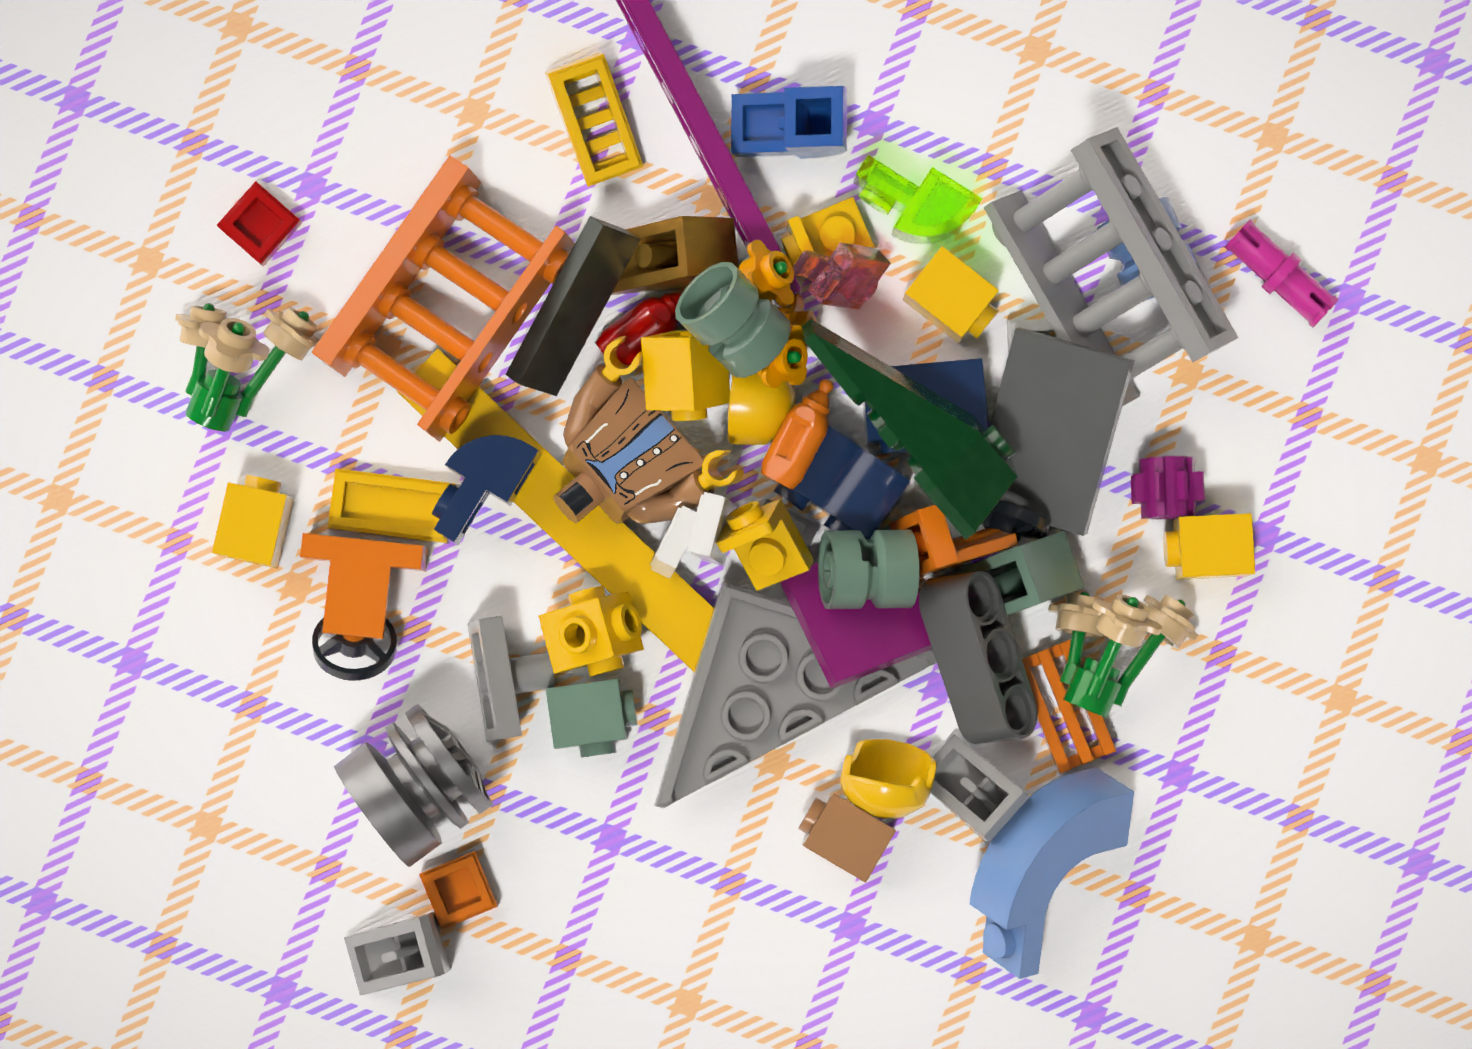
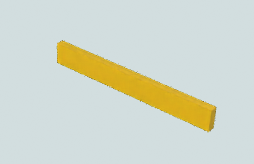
M437 348L414 373L441 390L457 366ZM478 387L468 401L471 404V409L464 423L456 432L452 434L447 432L444 437L456 449L474 439L491 435L514 437L538 449L542 456L513 502L595 580L603 585L611 595L629 592L632 605L638 611L641 623L695 672L714 608L675 571L670 579L652 571L650 563L655 552L623 522L619 524L613 522L599 505L578 523L569 520L555 503L554 495L574 479L572 474ZM396 391L421 416L424 415V413L426 412L424 408H422L421 406H419L418 404L404 396L399 391Z

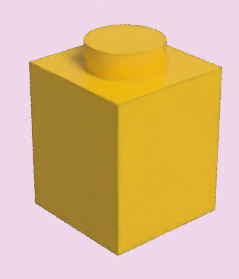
M941 246L907 289L902 299L958 344L968 332L978 339L999 312L997 308L990 304L999 290L943 246Z
M676 330L641 338L646 410L671 411L672 421H693L708 418L707 408L729 403V371L709 352L708 345H702L688 330Z
M246 475L244 485L227 483L212 548L213 554L278 569L294 500L288 495L279 493L281 482Z
M1252 513L1178 517L1172 520L1173 531H1164V562L1166 567H1175L1176 580L1248 577L1255 574Z

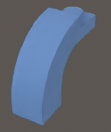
M1094 767L1064 775L1043 786L1027 799L992 839L975 875L969 904L986 916V924L983 931V954L1018 979L1039 974L1045 917L1056 888L1067 873L1086 858L1128 845L1134 791Z

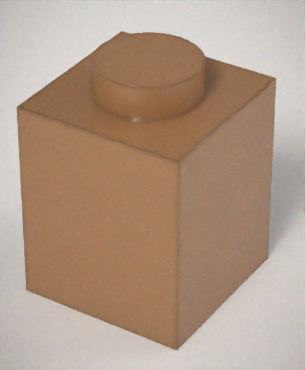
M831 793L826 803L815 798L798 827L799 830L807 834L802 843L803 847L865 883L896 832L894 828L834 793Z

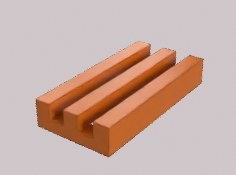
M1071 639L1022 659L1036 701L1037 721L1059 774L1116 752L1103 717L1085 710L1099 744L1089 748L1071 703L1063 699L1066 690L1063 683L1059 681L1060 675L1053 659L1062 656L1065 664H1067ZM1040 664L1077 751L1076 754L1069 757L1065 754L1031 668Z

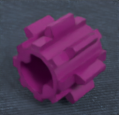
M1160 456L1142 458L1139 460V473L1130 476L1132 504H1141V519L1162 520L1197 516L1196 502L1205 500L1204 471L1195 472L1194 457Z

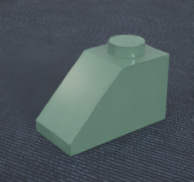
M1064 531L1017 546L938 576L943 577L975 571L989 573L999 588L1007 615L1085 588Z

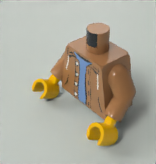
M626 336L615 339L606 347L604 351L605 365H599L575 395L564 428L563 437L568 449L562 462L574 479L554 495V500L562 513L574 523H578L598 505L616 524L622 523L629 518L639 524L672 521L678 507L682 508V506L693 510L698 507L701 494L704 495V492L714 494L715 486L723 487L737 484L744 475V470L738 469L732 472L726 479L723 478L718 472V463L722 457L728 456L732 452L731 450H716L709 453L703 459L662 411L646 410L645 392L632 377H629L622 384L621 375L630 374L643 364L642 351L633 359L631 365H625L618 360L616 350L625 340Z

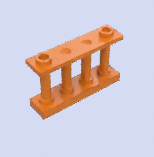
M451 155L441 166L311 352L343 377L347 376L352 367L357 369L362 366L424 408L426 412L417 423V426L438 442L443 439L447 432L449 434L456 432L464 423L471 409V404L468 401L549 285L554 284L575 245L569 235L558 226L554 227L543 242L478 199L479 192L477 189L482 182L469 167ZM465 218L530 262L510 292L444 248V240L442 239L455 220L462 221ZM432 268L496 311L475 341L409 297L410 290L408 287L421 269L427 270ZM397 317L461 361L441 390L375 347L376 340L373 337L387 318L393 319Z

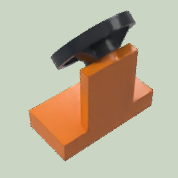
M999 500L982 523L985 529L976 531L966 540L963 536L951 537L945 515L936 505L918 509L890 523L889 527L890 530H912L918 546L919 577L1017 546L1021 537L1032 539L1047 537L1050 523L1030 510Z
M302 533L300 557L330 562L324 617L318 622L312 635L313 656L322 670L342 680L360 681L379 675L391 665L397 652L396 631L392 623L386 618L391 568L426 572L427 547L423 545ZM384 632L387 633L390 639V647L386 654L373 641V638L384 639ZM323 633L336 634L319 647V640ZM339 652L351 658L366 655L375 660L376 663L364 668L351 669L335 665L325 657Z

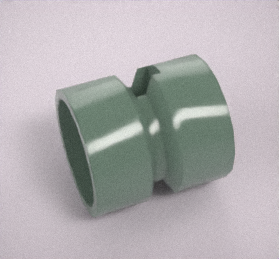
M731 262L718 263L700 273L686 287L675 309L676 319L702 345H708L709 352L734 377L739 378L754 375L767 367L780 354L791 332L790 321L769 299H759L758 288Z
M859 530L824 531L821 536L818 553V582L821 600L825 609H862L867 599L872 601L875 608H912L916 602L919 588V554L916 538L912 530H875L870 539H866Z

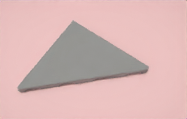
M723 582L717 596L654 806L662 809L668 807L762 755L816 728L925 668L934 665L937 661L933 649L831 689L790 603Z

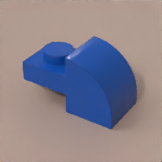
M845 86L784 88V92L731 94V154L736 157L795 155L800 159L834 156L847 151V88Z

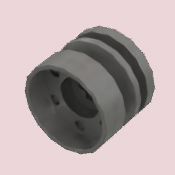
M419 704L405 712L408 721L419 736L415 740L411 741L395 722L385 727L388 738L396 751V754L387 760L375 747L365 742L333 766L342 784L359 809L390 849L408 867L414 865L442 844L440 834L431 819L439 811L460 829L469 823L466 815L455 800L460 795H463L479 814H482L494 805L485 790L480 775L481 772L468 752L446 725L429 716Z

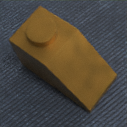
M679 216L626 229L641 240L611 295L686 288L700 273L710 266L721 262H731L739 269L734 218Z

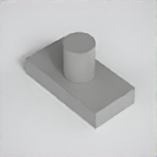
M502 616L482 618L470 622L467 626L486 741L491 742L522 736L515 694L554 687L555 677L549 654L547 652L509 658Z

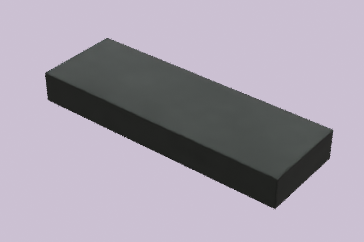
M590 216L509 366L505 374L519 385L557 397L641 240L639 237L626 229Z

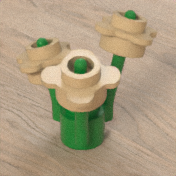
M206 303L204 306H191L190 315L176 314L175 321H178V325L182 326L179 341L196 346L192 374L185 389V392L191 396L185 411L186 416L203 427L222 432L231 429L236 415L247 417L255 396L287 353L302 361L309 350L319 342L320 339L313 335L318 326L309 319L307 312H299L292 307H288L285 312L280 310L274 312L269 308L264 314L271 322L264 330L263 335L275 345L271 352L267 345L258 341L256 330L252 325L241 319L226 318L227 311L217 309L211 303ZM254 359L258 361L264 360L242 392L239 391L242 383L236 377L230 375V372H246L251 368ZM209 361L217 367V370H208L206 374L207 362Z
M1081 592L1080 595L1067 594L1066 603H1060L1059 605L1050 604L1048 611L1057 613L1055 630L1072 634L1067 664L1059 680L1069 685L1063 699L1085 710L1108 718L1113 704L1122 707L1130 686L1162 641L1179 649L1187 637L1192 640L1197 639L1199 635L1194 631L1196 627L1190 623L1195 615L1186 607L1183 600H1175L1168 595H1164L1160 602L1146 595L1143 601L1148 604L1147 606L1136 597L1118 594L1113 602H1107L1103 599L1091 597L1088 592ZM1147 632L1151 633L1117 681L1121 670L1114 668L1113 665L1122 644L1130 647H1140ZM1104 635L1109 638L1101 660L1098 661L1087 657L1083 667H1081L1085 636L1102 638Z

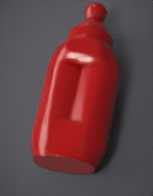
M665 293L661 297L644 299L604 329L596 339L595 344L604 354L606 347L612 341L626 336L625 340L618 346L616 355L621 363L631 365L633 359L642 351V337L671 332L677 329L679 321L676 319L675 309L682 293Z

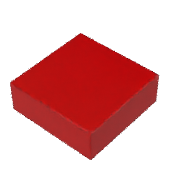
M255 181L216 226L264 267L303 222Z

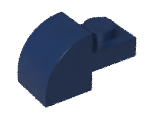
M502 435L480 437L461 446L450 456L444 465L452 472L464 478L459 488L449 484L432 511V515L439 519L434 530L459 545L489 495L494 496L508 506L512 505L542 456L540 451L522 440Z

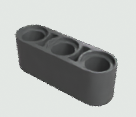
M975 571L928 579L923 584L919 595L920 612L962 736L973 744L1029 737L1037 724L1038 712L1036 701L999 588L994 578L987 572Z

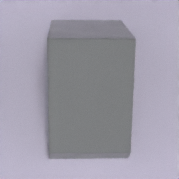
M955 734L950 737L933 757L937 763V769L931 794L983 841L990 842L1030 797L1024 790Z
M434 912L344 937L360 996L434 978L451 970Z

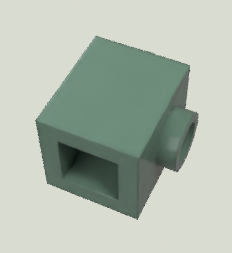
M619 679L546 688L554 749L579 746L581 758L617 753L615 741L628 739L626 727L637 726L633 690L621 691Z

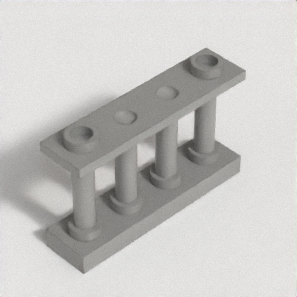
M1116 127L1090 137L1072 148L1070 151L1079 165V170L1034 200L1028 202L1023 191L1020 190L992 201L983 208L992 222L995 237L1007 248L1058 338L1116 355L1101 327L1151 296L1156 298L1170 323V328L1123 356L1135 360L1122 405L1124 406L1140 397L1131 379L1181 349L1187 352L1193 363L1221 349L1239 337L1120 130ZM1090 191H1094L1109 217V223L1058 254L1041 223ZM1123 243L1139 269V276L1091 306H1088L1071 275Z

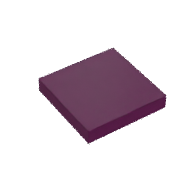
M818 563L812 564L808 571L780 582L831 689L932 649L920 612L919 591L912 608H875L872 601L867 599L862 609H825L819 592Z

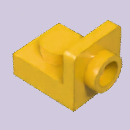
M854 197L800 218L798 215L788 219L787 229L790 235L781 238L784 251L793 266L794 272L804 268L809 282L876 254V249Z
M781 498L763 506H760L758 501H752L736 508L727 515V523L719 535L716 544L721 553L734 549L756 591L806 572L811 568L814 559Z

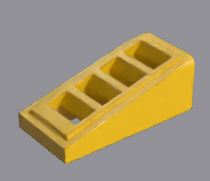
M598 52L545 72L587 187L644 167L603 53ZM594 74L596 75L599 85L568 96L565 85ZM604 97L608 108L576 119L573 108ZM613 120L616 131L584 141L581 131ZM618 143L622 144L624 154L592 164L589 154Z

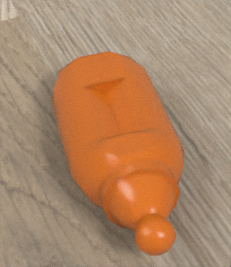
M821 380L819 390L810 393L806 397L804 396L801 403L794 405L786 414L762 461L760 474L791 490L803 480L827 434L829 425L827 416L830 412L828 393L834 388L830 380Z

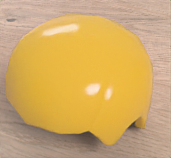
M757 374L745 378L732 375L728 408V442L737 445H766L772 443L786 414L796 405L794 385L787 381L781 382L778 388H768Z
M865 739L856 744L853 755H846L840 778L841 789L844 792V796L851 803L879 819L903 818L922 808L927 802L932 790L937 763L927 751L909 743L890 739Z

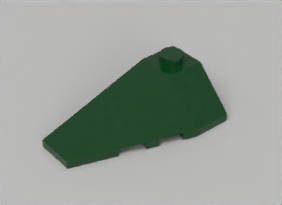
M808 320L801 326L805 343L849 398L858 406L865 402L871 409L867 415L878 430L877 433L888 447L894 448L898 452L904 447L910 454L906 460L916 474L913 477L964 539H968L978 530L1018 477L1010 459L1016 453L1013 445L995 424L985 430L972 414L816 321Z

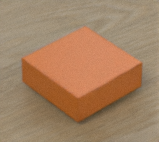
M477 851L419 874L441 930L499 906Z

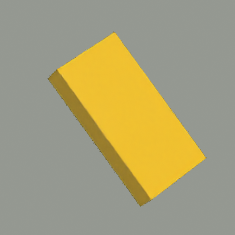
M335 468L327 528L448 544L449 540L434 530L439 519L432 515V511L447 486L452 484L456 487V484Z

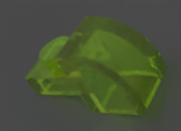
M867 155L856 172L853 184L862 189L858 197L872 208L885 215H888L892 208L901 213L893 227L891 236L912 244L938 243L956 235L970 222L983 198L934 167H931L920 186H917L870 155Z

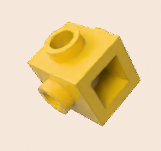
M603 585L568 594L571 606L538 615L554 674L584 667L588 668L590 677L625 668L622 656L644 650L640 636L642 630L641 619L638 611L632 605L629 592L606 596Z

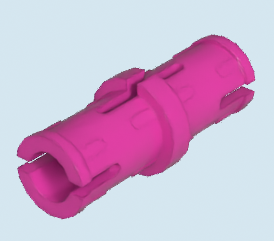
M1249 219L1224 248L1228 251L1230 250L1264 281L1261 287L1269 295L1275 291L1306 319L1313 328L1339 299L1329 293L1299 265L1302 259L1294 252L1290 255L1285 253L1254 224V221Z

